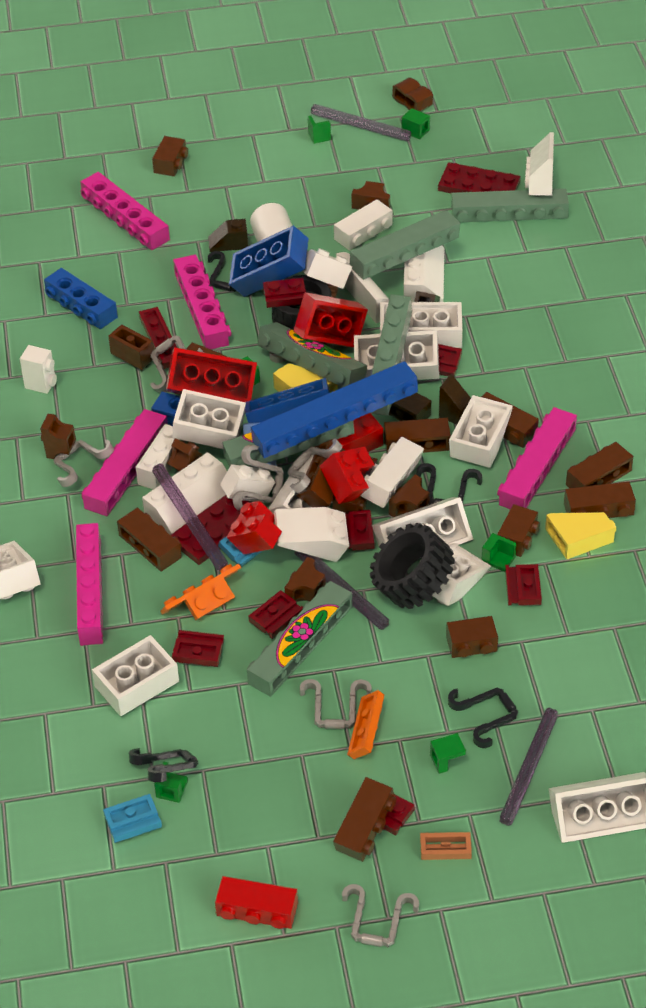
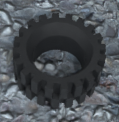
M411 523L407 524L405 530L400 527L396 529V535L390 534L386 537L388 541L386 544L383 542L380 544V552H375L373 556L376 561L370 565V568L373 570L370 572L373 585L400 608L407 607L408 609H413L414 604L420 607L423 605V600L431 601L433 599L432 594L435 592L439 594L442 591L440 586L448 583L449 579L446 576L453 572V568L450 565L455 564V558L452 557L454 553L450 546L431 528L421 523H415V526ZM422 558L418 566L409 575L405 577V574L407 570L410 568V566L415 561Z

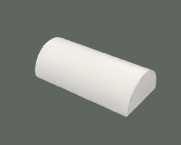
M267 203L258 207L250 219L257 242L292 226L286 209L277 203Z

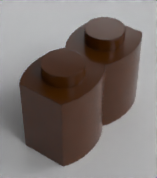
M408 77L393 85L392 97L398 103L405 105L408 110L413 108L422 111L433 105L432 91L425 86H421L415 79Z

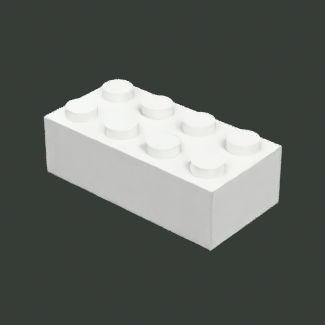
M437 330L407 333L401 362L405 361L417 376V380L439 379ZM381 334L354 335V359L368 365L366 377L372 374Z

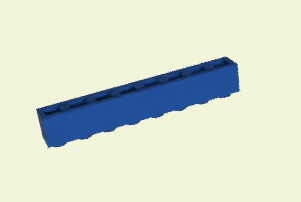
M405 361L250 427L252 441L255 445L259 446L258 450L263 458L275 455L280 451L417 393V376Z

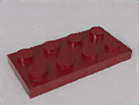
M448 162L439 181L438 191L451 194L460 192L514 191L518 189L521 176Z
M225 495L172 533L171 536L176 537L180 541L181 552L200 565L221 550L218 546L219 541L229 534L231 525L237 520L241 512L234 507L233 499H228L227 495ZM242 500V505L248 503L249 501Z

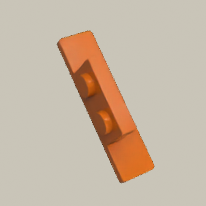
M231 564L225 566L220 570V575L214 577L212 574L201 581V586L195 588L193 585L182 592L184 595L178 599L175 596L164 602L165 606L160 612L163 615L185 602L194 619L198 620L235 598L225 579L236 573L241 568L240 564L234 567Z

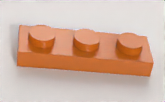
M379 690L361 697L347 753L352 759L367 755L373 749L375 733L378 728L385 696Z

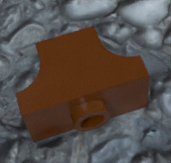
M366 181L362 188L353 189L351 193L352 209L360 210L375 200H379L390 208V194L385 193L384 183Z
M48 413L40 428L41 441L44 444L46 458L55 459L57 454L69 455L76 441L74 426L63 423L55 414Z
M175 438L171 445L172 455L167 464L181 471L203 456V454L198 451L200 447L189 441L186 444Z
M415 474L404 486L399 487L389 499L390 516L397 517L429 505L430 492L422 488L421 477Z
M307 557L298 570L291 574L289 582L284 587L285 593L296 602L301 600L311 601L316 596L318 590L326 585L325 574L316 570L314 559Z

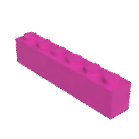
M553 407L551 412L544 416L542 426L540 428L537 427L533 440L528 441L524 454L518 456L515 468L509 470L506 482L501 483L498 488L497 495L499 496L500 506L511 509L513 504L524 508L528 507L575 432L576 414Z
M144 409L135 418L134 424L125 432L123 439L119 444L115 445L113 453L109 458L105 459L102 468L94 474L88 487L83 489L84 509L104 516L109 515L137 476V464L164 424L168 425L167 416Z
M98 523L76 525V570L80 646L103 644L102 566Z

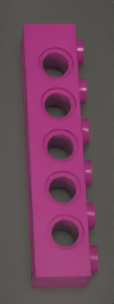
M96 172L80 181L82 197L91 202L95 208L105 213L108 218L115 221L119 227L124 228L131 236L138 239L142 245L147 246L150 250H154L170 241L169 226L100 172Z
M196 254L173 259L176 279L204 347L212 350L229 346L228 337H231L230 326L225 325L224 312H220V303L218 299H215L214 288L209 286L210 281L208 274H204L203 262H199Z

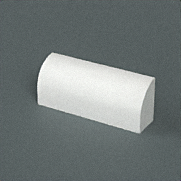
M346 252L336 253V256L339 255V256H342V257L348 259L347 263H349V261H350V254H349V253H346ZM351 269L344 287L358 303L368 309L367 314L377 324L380 322V302H389V298L370 277L363 280Z

